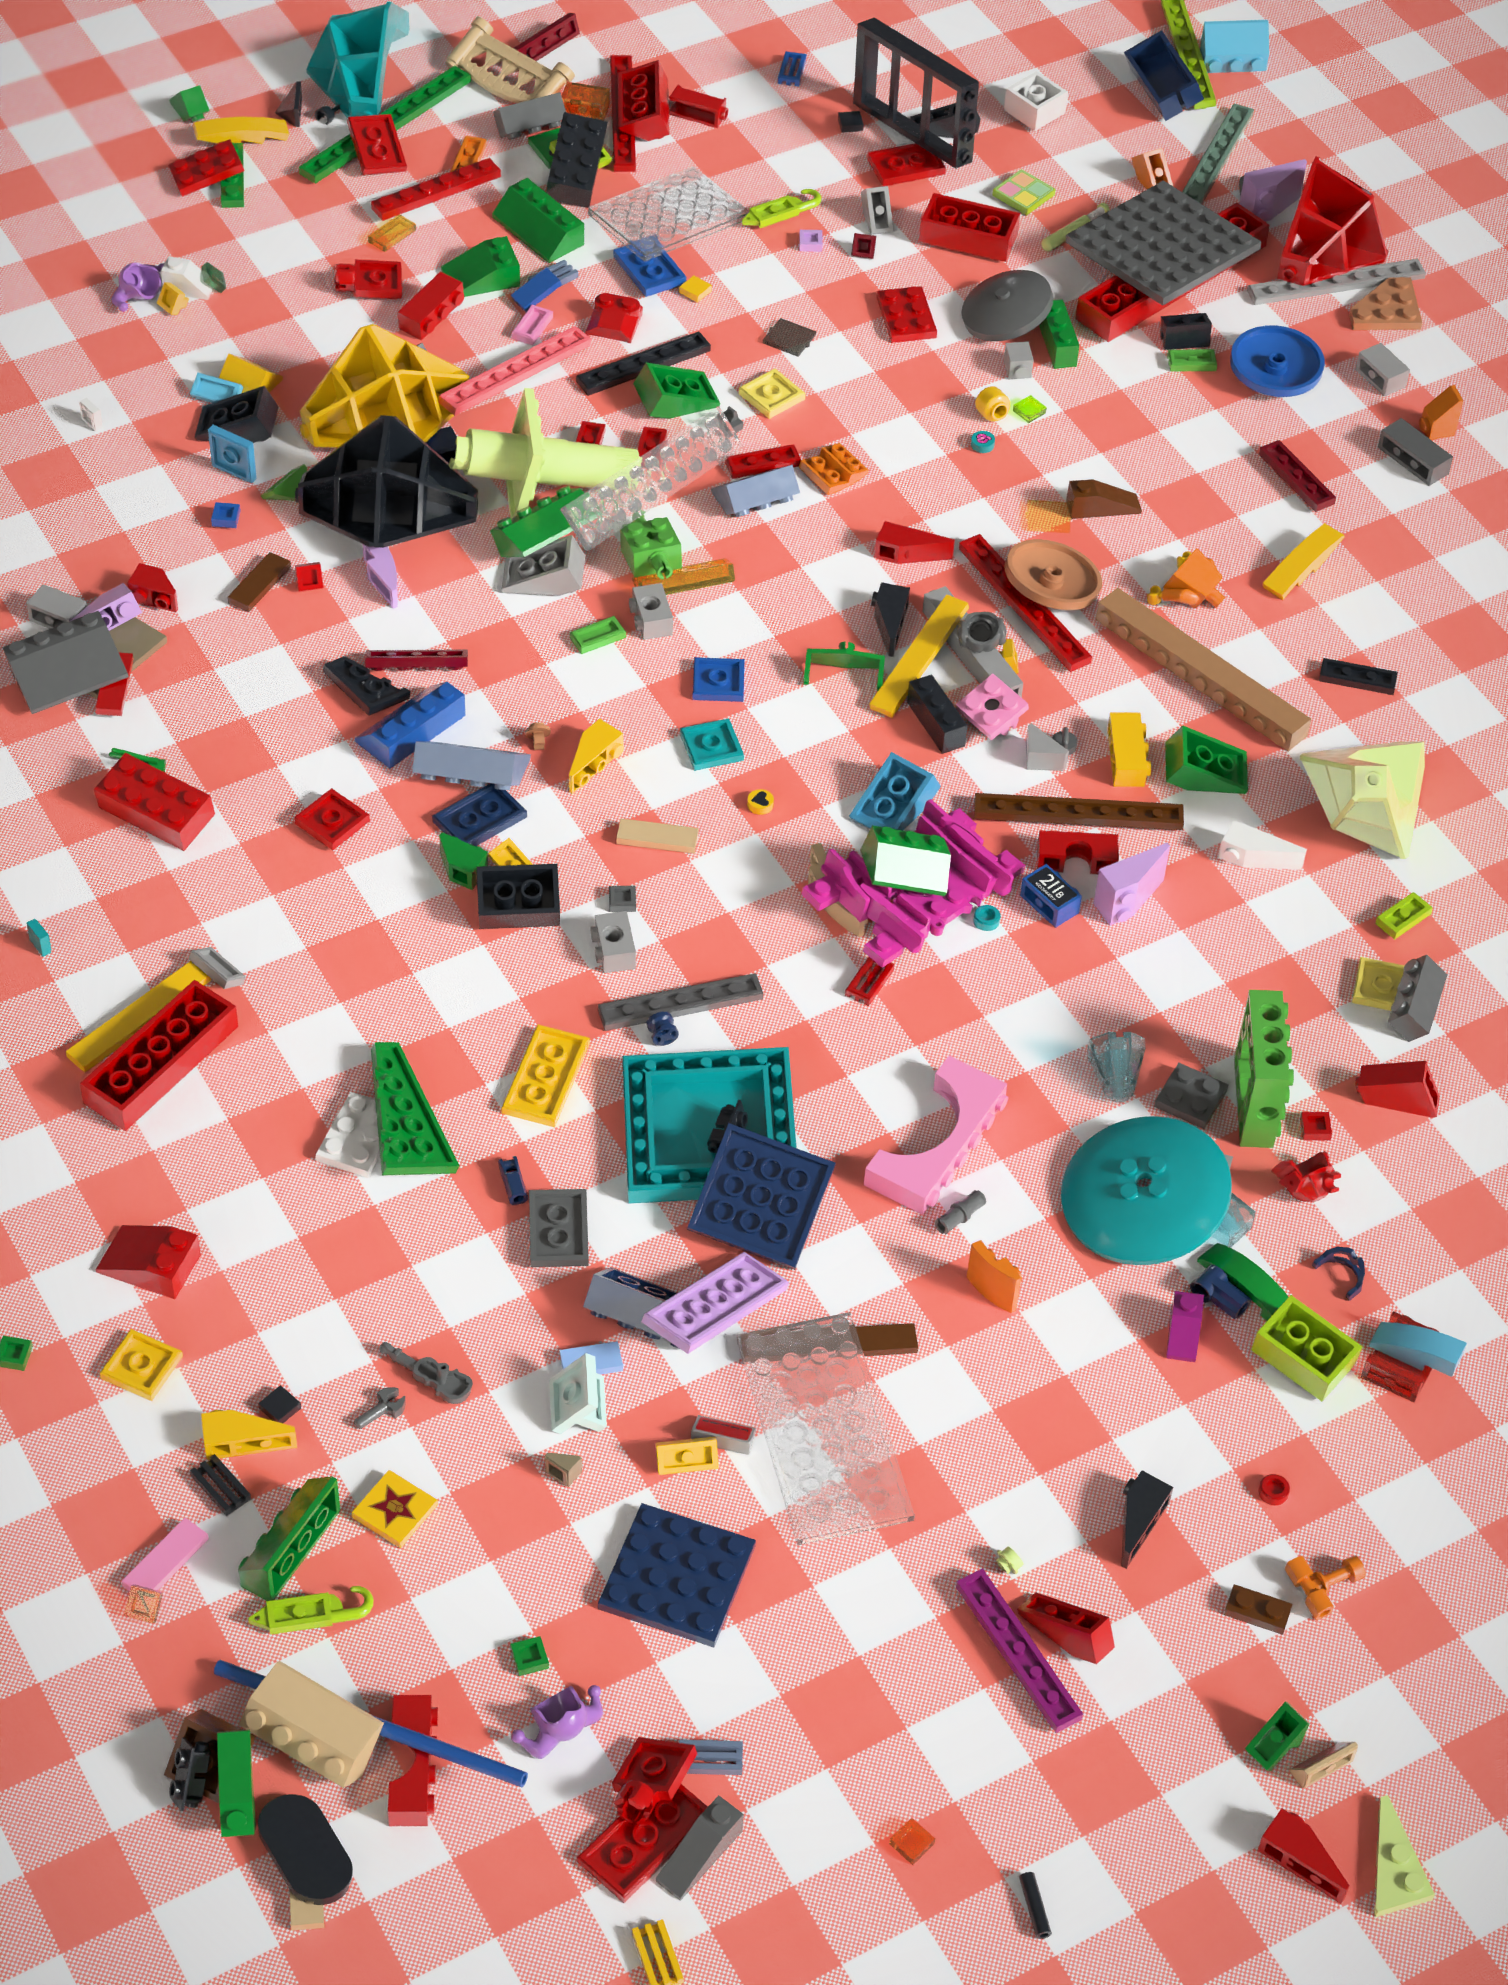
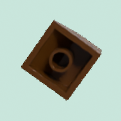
M203 1709L184 1717L164 1776L175 1780L177 1770L175 1766V1753L181 1747L182 1737L186 1738L192 1746H195L197 1741L207 1742L209 1744L208 1749L211 1750L207 1773H195V1777H204L206 1779L203 1796L219 1803L217 1732L243 1729ZM250 1733L252 1748L256 1736Z

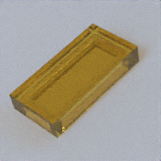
M399 214L368 235V242L386 252L415 232L416 224Z

